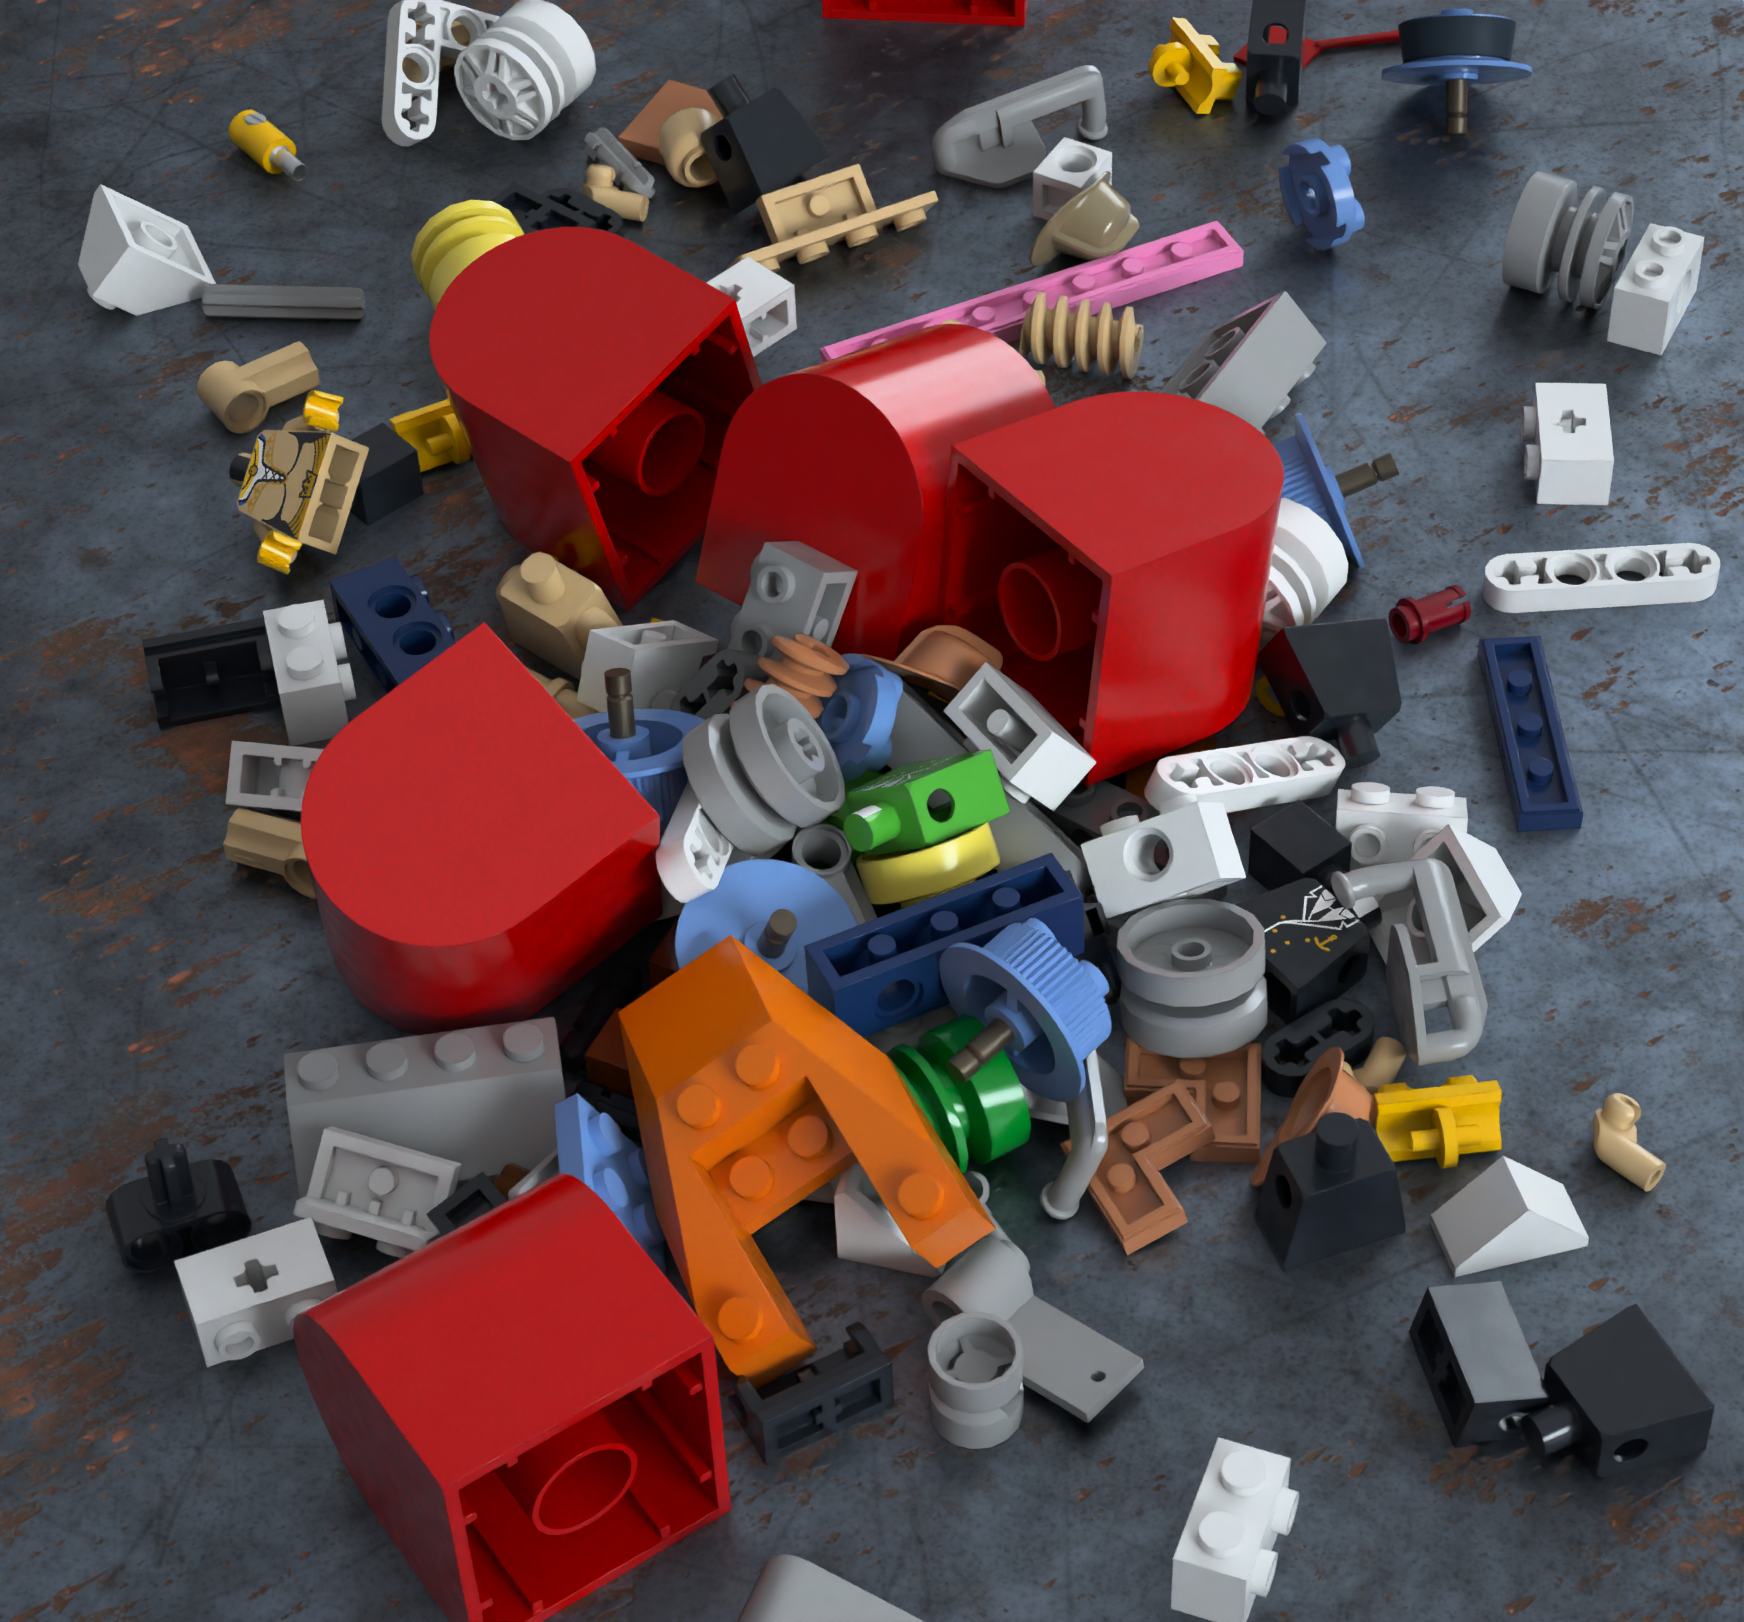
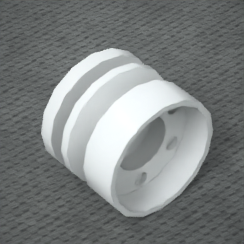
M520 0L458 55L454 71L457 89L465 105L477 120L495 134L515 141L530 140L541 132L550 121L556 118L562 109L583 93L592 83L596 72L594 51L585 32L569 14L555 4L543 0Z
M1281 498L1258 653L1283 627L1311 625L1314 619L1321 614L1347 582L1348 561L1339 538L1329 524L1311 509L1287 498Z

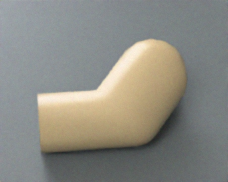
M591 164L587 168V181L582 183V191L586 197L614 210L623 219L645 221L649 207L647 195L619 191L613 185L616 173L610 166Z
M1381 1037L1375 1041L1362 1068L1352 1070L1350 1064L1344 1061L1343 1069L1374 1096V1094L1378 1093L1381 1085L1393 1084L1407 1052L1405 1047L1396 1039Z
M1621 1093L1611 1094L1605 1099L1603 1108L1595 1111L1592 1120L1595 1153L1607 1166L1645 1192H1648L1660 1181L1665 1172L1666 1164L1637 1144V1129L1634 1124L1641 1116L1639 1104L1627 1095Z

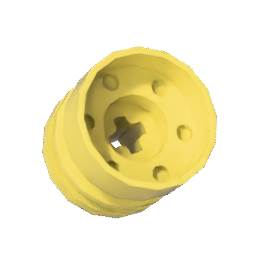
M468 200L449 205L431 217L417 234L411 252L413 272L422 285L424 293L431 301L434 312L444 292L468 265L494 247L524 235L521 226L508 209L493 201Z
M989 822L925 848L872 856L864 853L856 860L863 887L870 903L877 905L900 903L901 909L975 882L976 878L983 876L1000 864L999 853Z

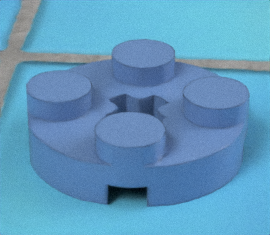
M1315 137L1288 145L1282 155H1290L1289 164L1279 167V184L1283 202L1295 227L1305 224L1313 237L1304 240L1317 250H1326L1347 242L1353 232L1363 229L1365 217L1361 205L1354 197L1348 177L1351 172V162L1346 150L1339 144L1329 147L1323 140Z
M856 653L841 655L847 661L850 668L844 675L831 674L836 681L837 689L830 697L818 696L823 703L824 710L818 718H814L824 732L837 757L844 778V784L857 779L866 770L877 772L888 762L892 752V741L889 736L895 721L897 702L903 690L901 677L888 671L880 663Z

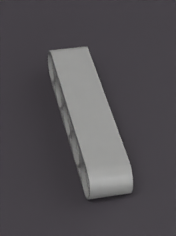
M902 680L903 690L897 702L895 721L889 736L892 741V752L886 764L895 769L907 763L970 753L962 744L965 738ZM1003 788L1010 813L989 821L1000 857V864L994 868L1001 872L1052 853L1065 871H1071L1077 888L1084 896L1093 884L1083 851L1030 800L1023 804ZM937 789L930 794L927 803L932 808H935L950 801V798L944 791Z

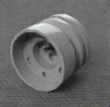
M1537 171L1525 186L1513 214L1503 253V283L1543 294L1550 287L1557 273H1559V299L1573 302L1579 294L1581 305L1599 310L1613 289L1615 281L1618 279L1626 261L1631 241L1634 213L1633 197L1614 192L1607 201L1606 190L1593 186L1586 193L1579 208H1577V182Z

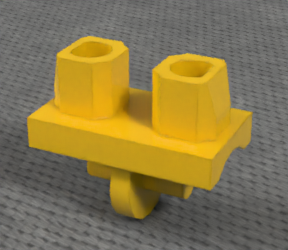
M1172 18L1170 23V41L1166 45L1159 44L1154 48L1148 65L1149 75L1159 86H1174L1196 114H1210L1215 99H1234L1242 80V72L1235 63H1222L1219 60V44L1211 35H1199L1186 19Z
M448 398L389 419L391 429L417 450L421 472L451 461L461 464L470 460L472 453Z
M1473 1075L1449 1077L1439 1087L1413 1089L1407 1086L1405 1082L1384 1084L1379 1087L1378 1093L1374 1094V1130L1393 1162L1436 1157L1441 1169L1457 1167L1460 1154L1501 1150L1499 1111L1502 1102V1090L1497 1080L1478 1082Z

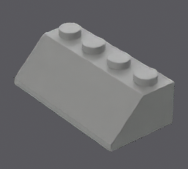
M1285 290L1211 328L1159 393L1183 396L1217 406L1242 418L1265 435L1262 426L1266 421L1272 419L1287 407L1291 401L1287 394L1293 387L1302 383L1314 372L1316 366L1312 361L1327 342Z
M555 1017L283 1054L286 1103L299 1199L307 1196L323 1130L330 1126L461 1163L462 1167L456 1189H460L482 1171L494 1184L496 1177L501 1173L505 1165L509 1163H515L532 1171L557 1148L554 1104L566 1099Z

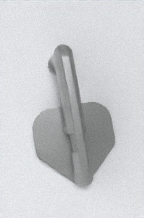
M1092 65L1080 66L962 110L945 122L932 139L935 170L943 175L995 189L1005 188L1033 177V171L1047 157L1046 148L1031 120L1079 102L1082 103L1083 115L1077 123L1078 132L1083 137L1091 140L1104 138L1107 135L1108 127L1106 124L1103 79L1100 71Z
M1422 858L1364 867L1344 874L1340 871L1332 873L1331 884L1338 901L1346 909L1353 908L1357 900L1366 897L1413 890L1432 963L1417 965L1405 924L1391 925L1386 979L1390 1006L1400 1043L1405 1047L1407 1054L1417 1066L1452 1061L1466 1056L1476 1047L1481 1037L1488 1003L1449 867L1442 861L1433 858ZM1447 1007L1453 1030L1426 1034L1424 1011Z
M1096 1049L1083 1060L1086 1073L1085 1087L1071 1101L1058 1102L1047 1099L1021 1084L1030 1117L1069 1125L1072 1149L1055 1181L1047 1183L1040 1194V1202L1043 1209L1056 1219L1066 1220L1073 1217L1078 1211L1079 1200L1087 1189L1108 1148L1106 1118L1127 1107L1121 1075L1096 1054Z

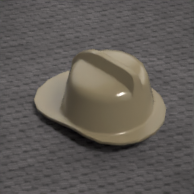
M1105 171L1093 185L1064 204L1047 222L1031 248L1029 260L1033 266H1041L1060 253L1087 262L1115 255L1137 233L1139 222L1130 213L1131 206L1129 202L1109 184L1111 178L1110 171Z

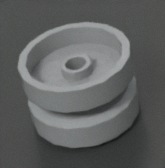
M775 684L759 686L735 701L729 714H714L690 729L682 741L683 763L689 783L703 810L717 829L732 844L752 856L768 854L791 840L798 826L804 828L818 824L839 811L845 801L844 778L837 757L824 732L808 710L796 698Z
M1177 899L1152 905L1131 916L1118 931L1117 959L1118 974L1122 980L1120 993L1122 1027L1133 1042L1150 1052L1176 1058H1207L1235 1051L1257 1038L1267 1025L1268 1003L1267 980L1263 976L1265 974L1266 958L1265 933L1263 926L1254 914L1235 904L1212 899Z

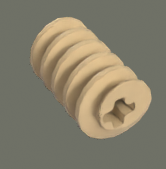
M1038 291L1025 315L1020 336L1019 354L1026 359L1032 351L1033 358L1038 364H1047L1054 354L1055 362L1061 368H1068L1076 357L1079 370L1084 372H1090L1098 361L1099 370L1102 375H1113L1120 364L1123 377L1125 379H1133L1142 354L1144 327L1143 324H1135L1134 310L1131 306H1126L1121 318L1117 321L1113 320L1111 303L1104 302L1098 316L1093 317L1091 316L1089 299H1082L1076 312L1070 313L1067 296L1060 295L1052 310L1047 308L1045 292Z

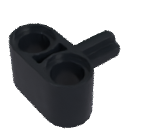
M167 1138L156 1140L154 1142L155 1149L145 1154L144 1160L148 1176L118 1187L110 1194L106 1201L105 1211L121 1260L127 1269L136 1273H151L173 1267L176 1260L244 1239L251 1231L252 1222L231 1166L222 1160L214 1159L189 1164L184 1145L181 1143L169 1144Z

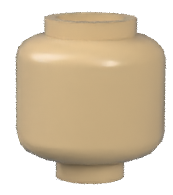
M692 107L678 111L665 121L658 134V150L668 172L676 182L685 187L702 188L718 181L700 139L701 133L719 122V119L715 114L706 109Z

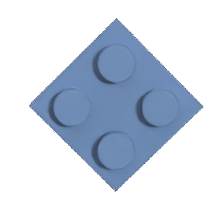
M578 1093L554 1104L559 1173L570 1174L590 1187L613 1211L661 1272H666L663 1241L666 1238L655 1214L643 1147H637L619 1130L615 1121L608 1114H600Z

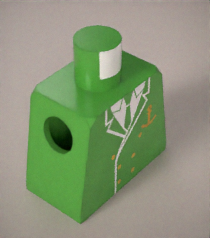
M988 749L907 763L849 791L847 803L851 814L846 817L843 828L848 843L855 850L872 856L934 845L1010 813V809L992 751ZM940 789L949 796L950 801L928 811L927 801L934 790Z

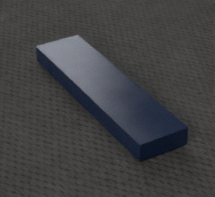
M1541 636L1479 639L1477 655L1517 832L1581 828L1583 810Z

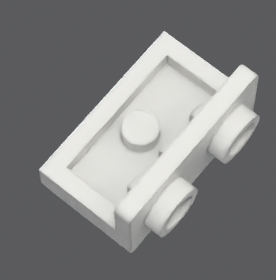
M1374 782L1354 783L1351 786V790L1338 789L1336 830L1352 842L1350 871L1369 866L1408 861L1447 824L1467 833L1468 813L1466 798L1455 797V792L1451 789L1427 786L1417 788L1416 794L1390 793L1389 786Z
M330 1126L323 1130L307 1196L296 1200L293 1215L305 1219L311 1217L315 1229L320 1235L347 1240L351 1239L352 1233L378 1240L376 1244L377 1250L388 1255L403 1258L442 1237L426 1214L455 1192L462 1164Z

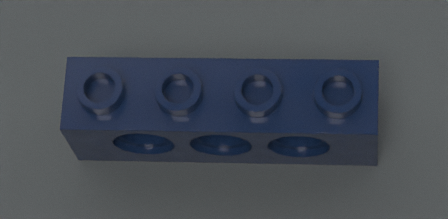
M396 556L329 581L336 622H341L344 636L384 696L456 643L446 614L442 610L434 612L420 577L417 574L409 576Z
M1052 853L1046 854L805 945L809 996L864 1038L950 1004L941 982L939 961L942 953L955 943H969L983 948L1011 923L1023 924L1029 918H1036L1051 930L1057 942L1062 947H1065L1073 957L1084 953L1083 895Z

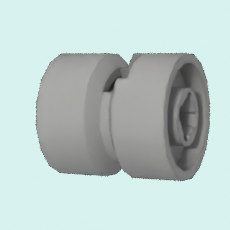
M980 1311L960 1313L945 1320L932 1333L927 1347L931 1422L940 1436L956 1446L969 1449L991 1448L1011 1437L1019 1428L1024 1413L1022 1384L1023 1349L1021 1338L1010 1323L997 1315Z

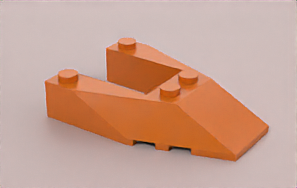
M732 935L727 936L618 1012L656 1217L696 1313L713 1334L716 1348L729 1370L737 1376H746L754 1387L759 1388L772 1382L816 1352L818 1348L751 1234L835 1178L854 1163L859 1161L910 1247L936 1269L996 1229L891 1059Z

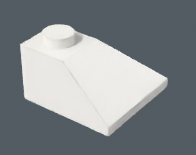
M100 184L94 192L78 266L88 286L87 292L95 302L107 309L113 310L115 307H118L138 316L202 298L204 287L208 284H216L188 225Z
M1447 824L1409 859L1433 858L1442 861L1449 867L1454 879L1473 952L1510 921L1522 895L1494 847L1450 824ZM1413 890L1373 896L1380 907L1382 922L1380 925L1369 930V933L1385 964L1387 965L1391 925L1404 923L1407 928L1417 965L1432 963Z

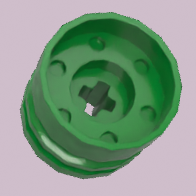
M966 1014L925 1032L918 1039L917 1051L911 1046L899 1044L886 1053V1056L895 1065L962 1174L967 1172L968 1158L984 1165L1027 1143L1031 1130L1027 1101L1020 1081L1004 1050L1000 1051L985 1066H980V1070L965 1084L957 1082L947 1071L945 1063L960 1049H965V1045L985 1028L977 1018Z

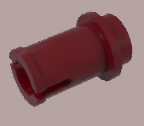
M1451 585L1442 591L1417 600L1412 597L1399 599L1396 607L1390 610L1388 617L1393 635L1402 643L1409 642L1416 645L1423 643L1427 639L1428 634L1454 624L1467 622L1471 614L1469 601L1447 608L1452 605V601L1466 595L1459 586Z

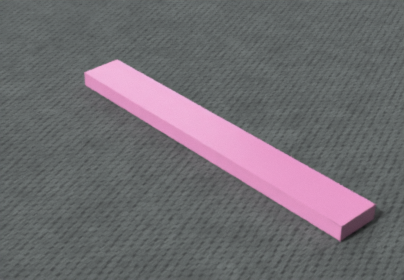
M1214 221L1120 251L1115 255L1092 260L820 348V363L926 327L939 325L949 319H954L962 323V325L979 328L1009 343L1020 339L1027 309L1032 305L1038 291L1045 292L1047 308L1052 310L1060 295L1067 296L1070 313L1076 312L1082 299H1089L1092 316L1100 312L1104 302L1111 303L1113 309L1242 267L1244 251L1218 221Z

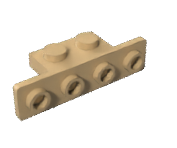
M858 163L760 196L756 203L772 245L738 256L727 269L746 257H750L774 273L780 270L778 262L797 257L799 264L808 263L830 253L829 245L846 240L849 248L855 247L877 238L879 235L876 229L894 224L897 231H902L919 225L927 220L925 212L939 200L936 192L931 191L876 209Z

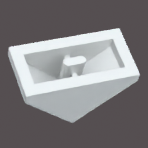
M1505 1156L1498 1159L1433 1212L1430 1218L1431 1227L1454 1277L1587 1247L1589 1240L1563 1184Z
M859 1161L843 1171L834 1195L838 1258L931 1278L943 1274L946 1263L936 1269L910 1247Z

